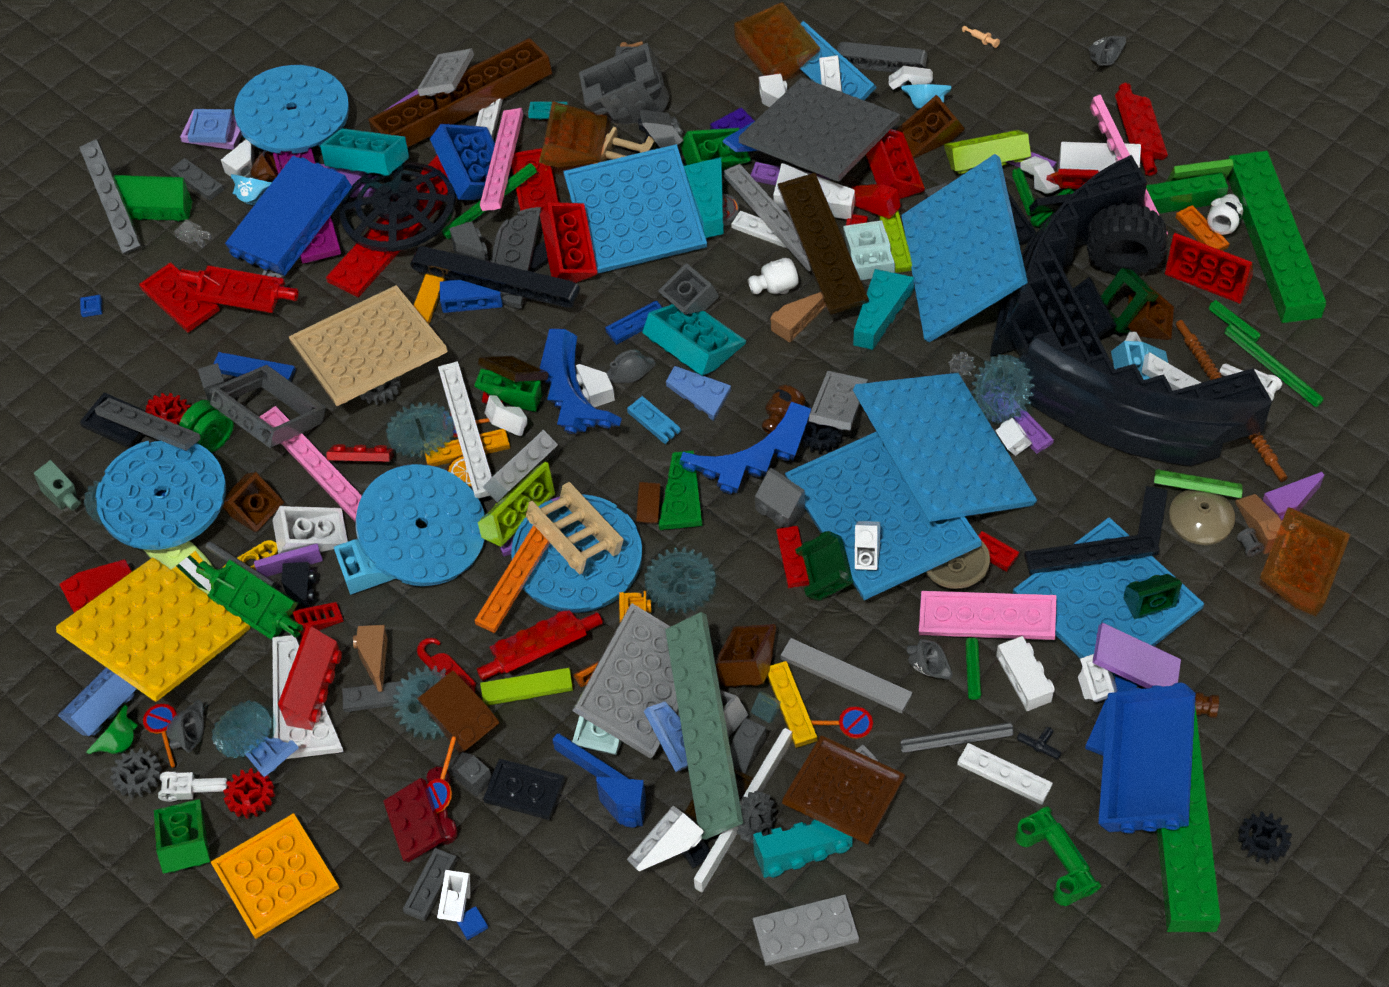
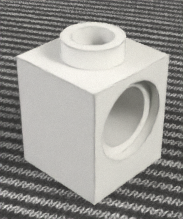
M1013 418L1003 422L995 430L1006 448L1015 456L1032 444L1021 425Z

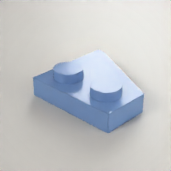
M259 736L242 751L265 777L299 747L292 740L286 743L279 738L270 739L266 736Z

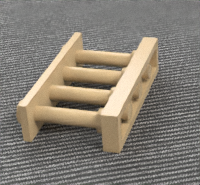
M613 127L611 132L607 133L604 144L593 164L604 162L608 159L625 157V155L612 152L615 145L642 153L655 150L656 142L650 136L642 144L620 139L617 136V127Z
M570 482L562 486L558 500L542 508H539L533 501L529 502L526 513L528 521L543 534L567 560L569 566L574 568L579 575L584 571L586 560L603 550H607L612 556L620 553L624 539ZM563 506L572 512V514L554 523L546 516ZM577 520L586 527L569 537H566L560 531V529ZM590 535H593L599 541V543L582 552H579L573 545Z

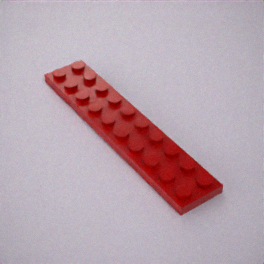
M436 155L428 165L438 169L447 176L438 155ZM425 170L421 172V174L423 175L429 173ZM439 176L430 179L435 187L436 194L448 195V189L443 179ZM425 182L416 187L418 193H430ZM420 200L417 210L422 212L429 200ZM436 201L426 218L429 220L444 202ZM410 214L405 218L398 219L397 224L406 222L414 217ZM380 217L376 223L389 225V220ZM419 222L409 228L397 230V240L413 237L423 225ZM370 228L363 237L377 241H389V231ZM356 243L326 276L327 282L359 298L401 250L376 251Z

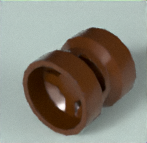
M1195 692L1196 715L1207 714L1208 717L1216 718L1219 707V695L1212 694L1208 697L1203 693Z

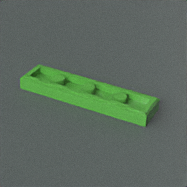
M1159 469L1155 470L1154 483L1238 498L1242 497L1243 488L1240 483Z

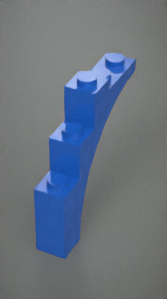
M549 329L540 369L549 373L548 380H545L546 383L551 384L547 400L555 403L554 406L561 409L557 425L565 428L564 431L570 434H576L577 431L586 432L587 427H594L595 425L603 428L620 426L622 418L609 411L596 409L589 403L581 391L575 370V348L578 336L566 329Z
M791 402L784 418L775 430L749 449L723 456H699L683 452L679 464L683 465L682 468L687 471L694 472L697 470L703 472L702 475L707 478L715 479L717 477L719 478L717 486L720 487L721 491L732 494V492L737 493L745 470L755 477L766 476L773 453L777 454L779 459L789 461V459L794 460L811 408Z

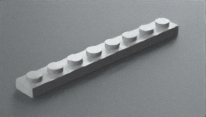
M740 164L724 170L723 177L808 271H811L789 217Z

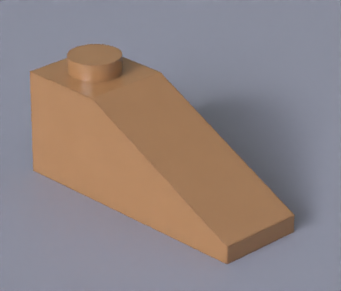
M821 292L786 304L779 311H775L770 319L771 331L791 342L826 307Z
M1256 494L1237 499L1235 503L1248 527L1255 529L1258 541L1263 543L1265 547L1262 551L1263 554L1283 549L1289 534L1279 516Z
M385 625L358 626L357 635L353 636L354 649L358 650L359 658L378 692L383 691L388 641Z

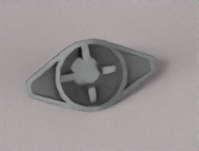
M1108 36L1094 42L1089 47L1091 60L1097 62V65H1112L1126 44L1125 36Z
M628 350L618 355L610 363V369L606 374L611 383L634 382L647 374L656 363L653 358L642 355L638 350Z
M920 639L918 645H909L907 647V653L910 654L908 662L918 672L930 677L951 679L953 673L939 644Z
M199 699L179 712L170 721L166 733L171 740L170 747L172 749L182 747L188 753L200 742L203 735L204 720L203 703Z

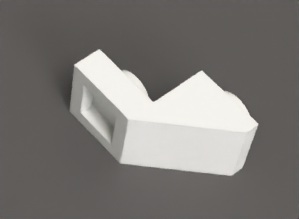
M903 66L889 76V86L894 90L905 85L908 80L912 85L930 84L933 80V72L931 69Z
M1034 156L1020 162L1021 170L1034 175V189L1042 191L1044 194H1052L1056 190L1061 189L1059 185L1046 180L1047 175L1055 173L1049 161Z
M489 395L485 414L491 424L522 436L524 428L527 426V417L521 408L504 407L498 396Z

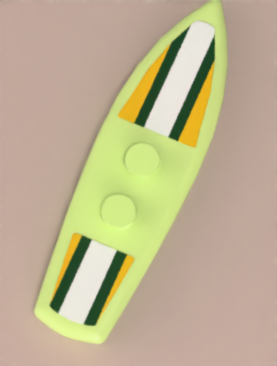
M188 541L175 547L160 550L143 549L150 558H155L206 594H209L211 584L208 579L196 573V568L204 569L198 565L202 561L207 562L213 568L214 566L193 543Z

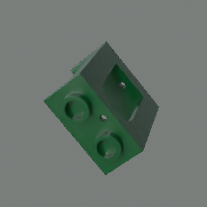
M1121 268L1101 295L1107 306L1124 282L1137 293L1118 318L1110 311L1117 324L1112 330L1118 334H1128L1131 332L1127 327L1147 301L1155 302L1159 296L1133 270Z

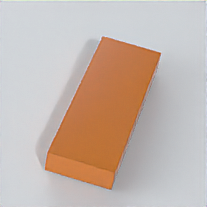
M1193 205L1176 213L1175 218L1198 242L1222 251L1229 247V242L1221 234H1217L1209 228L1207 219Z

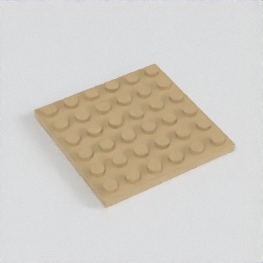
M397 285L289 336L293 347L336 406L346 403L448 352L446 345Z

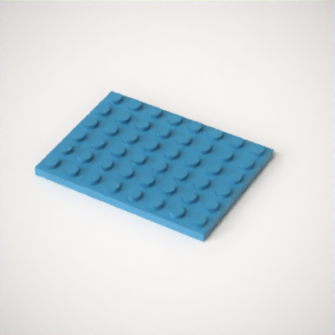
M992 155L902 214L905 237L912 262L911 269L914 277L921 324L926 341H933L1028 283L1002 164L998 155Z
M959 373L863 383L854 386L853 392L929 522L1034 506L1036 503V497Z
M877 432L785 473L786 478L805 490V509L820 533L830 531L842 536L853 584L863 600L982 546L981 539L965 516L929 522ZM858 521L880 522V548L877 570L855 569V525Z

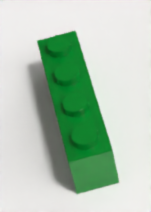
M1223 173L1151 184L1147 185L1146 189L1158 214L1180 211L1191 205L1195 208L1210 206L1215 199L1227 195L1228 185Z

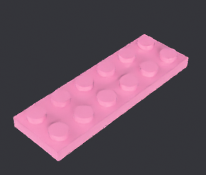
M921 591L919 635L1018 638L1023 636L1024 639L1055 640L1056 595Z

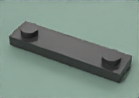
M432 677L383 683V691L379 692L375 685L342 689L344 712L418 703L417 698L433 686Z

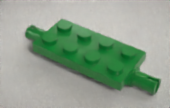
M229 559L225 567L217 570L205 561L198 564L204 569L197 567L196 573L209 580L211 590L207 596L215 603L224 606L227 611L235 616H239L242 621L271 640L273 637H278L282 629L294 638L301 634L296 630L302 631L303 626L290 618L298 604L296 601L233 560Z

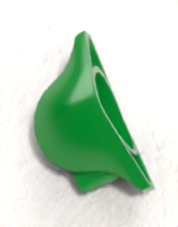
M124 705L108 729L86 751L87 754L95 752L119 754L131 746L133 731L138 725L127 717L128 707Z

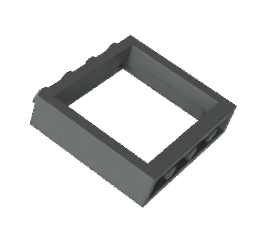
M268 365L213 387L210 405L269 448L322 424L326 409L324 405ZM263 387L299 413L300 416L273 428L237 402L235 398Z

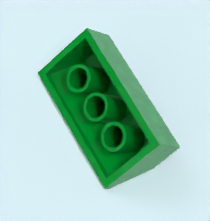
M114 175L131 219L188 221L192 200L184 177Z

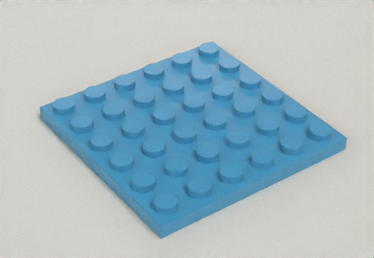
M677 144L563 171L571 202L584 203L597 274L707 247V241Z
M1109 517L1074 544L1129 535ZM1153 556L1034 573L1013 589V594L1056 595L1055 635L1080 659L1094 654L1098 626L1101 623H1105L1149 645L1155 646L1204 606V603L1182 584L1176 607L1134 619L1123 598L1126 586L1134 581L1141 582L1147 580L1154 575L1161 576L1168 573L1175 577Z

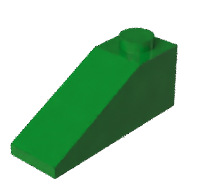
M481 369L475 382L476 388L490 395L498 396L500 400L514 407H520L525 410L536 412L542 397L540 380L514 382L490 370Z

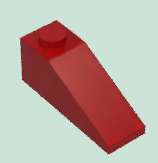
M882 183L851 187V189L855 190V206L890 219L901 207L898 189Z

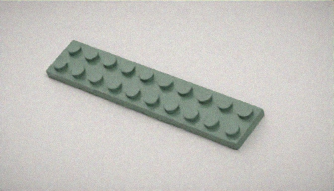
M700 612L665 629L697 825L704 831L701 836L702 839L706 840L743 824L707 615Z

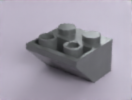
M472 221L449 228L454 254L489 262L487 255H485L488 254L486 245L480 241L482 237L479 228L475 229Z

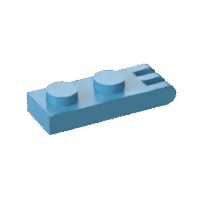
M643 396L627 408L629 415L664 444L669 441L668 437L670 439L675 437L674 432L676 434L681 432L677 424Z

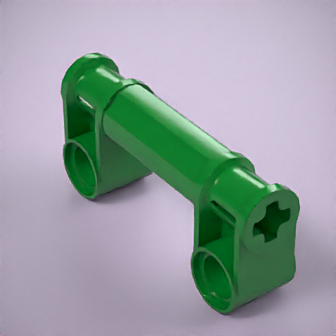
M1044 807L1019 821L1015 840L1022 847H1030L1044 839L1047 840L1069 873L1058 879L1053 892V898L1057 904L1068 906L1094 894L1102 885L1091 874L1089 865L1061 823H1057L1052 816L1051 808ZM1023 830L1030 831L1032 834H1025ZM1061 889H1067L1071 893H1064L1061 891Z

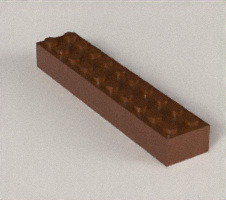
M528 38L467 69L453 92H440L433 96H420L417 94L369 118L371 131L373 133L404 136L408 148L432 136L440 124L453 125L490 106L491 103H496V100L512 95L552 74L549 56Z

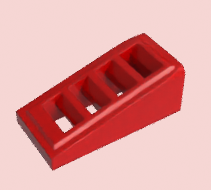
M337 602L293 612L296 622L303 626V630L300 631L302 637L306 626H311L319 631L343 622ZM333 610L335 617H330L329 611ZM325 614L326 619H321L320 615Z

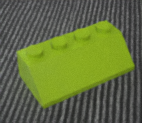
M1021 130L944 144L952 170L957 171V173L968 172L970 168L976 167L994 154L1000 157L1002 165H1006L1007 161L1022 162L1026 160V157H1031L1028 133Z
M547 462L531 470L477 522L481 538L502 547L516 533L519 525L526 517L529 502L533 501L537 506H540L555 495Z

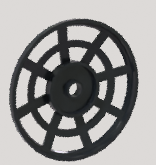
M403 162L390 175L377 176L379 175L378 173H367L359 178L352 185L340 206V219L343 229L355 243L376 251H399L418 246L436 236L450 221L454 213L456 198L452 184L441 171L422 163ZM404 168L421 169L429 173L423 175L415 171L404 170ZM402 175L417 177L411 182L401 180ZM394 176L391 182L385 184L378 182L386 177ZM437 176L443 179L448 189V195L436 194L435 187L430 179ZM425 182L430 193H418L416 187ZM362 184H366L359 192L357 199L347 203L354 191ZM370 187L376 189L372 197L363 198L365 192ZM420 200H429L422 212L417 210ZM436 201L447 202L443 214L434 224L426 218ZM372 204L374 210L366 217L362 212L361 206ZM353 208L356 209L357 215L362 221L355 231L350 227L345 216V211ZM410 214L414 217L406 222L397 224L398 219L405 218ZM379 216L389 220V225L373 221ZM419 222L426 228L425 231L413 237L397 240V230L409 228ZM367 227L380 231H389V241L371 240L361 236V234Z

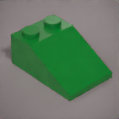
M739 128L687 131L683 138L684 141L680 143L687 165L721 157L723 171L736 165L750 162L748 152H735L723 142L724 138L735 133Z
M200 799L154 810L156 852L163 874L210 862L209 846Z

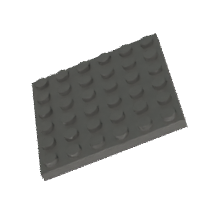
M801 77L739 136V143L839 182L900 120V114Z

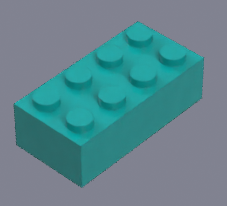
M342 128L320 145L325 166L333 167L334 169L343 168L350 171H364L365 173H378L386 176L390 175L392 171L409 158L404 136Z

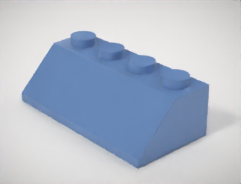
M106 667L58 716L80 734L93 736L101 730V724L107 718L111 719L119 711L117 708L123 702L127 703L135 695L133 692L137 688Z

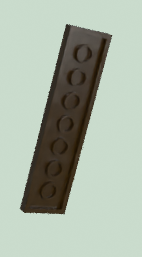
M815 172L778 183L779 193L829 314H835L869 303V298Z

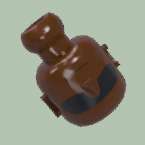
M781 385L776 389L765 407L770 417L764 420L762 429L767 434L775 430L784 418L791 402L802 406L806 405L805 396L799 390L790 385Z

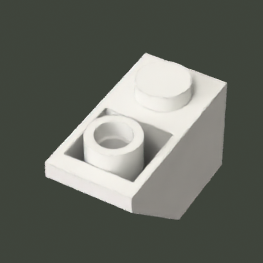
M781 74L759 77V92L762 104L770 107L787 91V83L782 80Z
M244 140L221 159L226 174L247 178L251 175V168L255 162V151L253 144L248 140Z
M581 364L576 365L579 386H582L583 390L581 391L590 404L597 407L615 401L613 387L605 372Z
M858 521L855 525V569L877 570L880 548V522Z

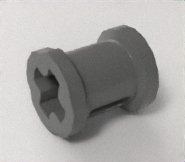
M1247 528L1237 535L1238 541L1242 542L1246 549L1245 554L1247 557L1256 556L1264 550L1263 543H1260L1256 537L1255 529Z

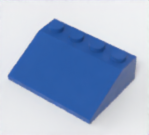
M440 124L431 136L430 141L458 200L482 198L495 147L487 127Z

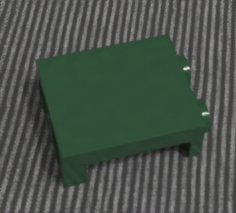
M825 531L817 538L806 541L802 546L795 549L796 554L804 559L810 583L809 586L804 588L807 597L820 601L854 583L842 536Z

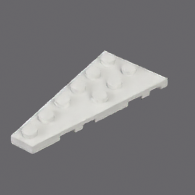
M292 635L273 637L274 738H279L286 743L292 740L299 747L287 759L344 752L324 703H322L320 708V720L318 723H315L313 730L286 725L278 702L299 644Z

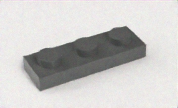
M185 158L170 169L175 177H184L186 185L209 201L224 191L222 184Z
M437 848L434 849L402 909L405 914L426 921L443 888L445 870L452 871L457 861L455 855Z

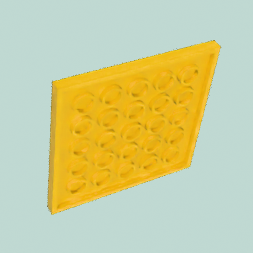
M151 558L58 624L56 632L157 702L249 631L250 625L242 621L239 616H235L227 611L224 606L215 603L204 591L155 558Z

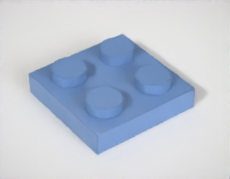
M194 109L188 133L189 142L227 143L233 117L232 110Z

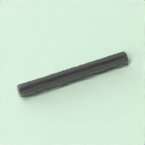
M1000 723L904 738L900 740V747L902 752H911L1012 736L1014 730L1012 723Z

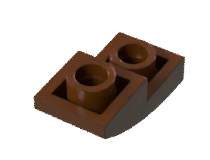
M639 482L636 523L658 524L660 483Z

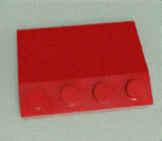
M1174 233L1165 275L1241 304L1251 284L1253 263Z
M124 559L78 572L59 585L75 613L129 575L132 570Z

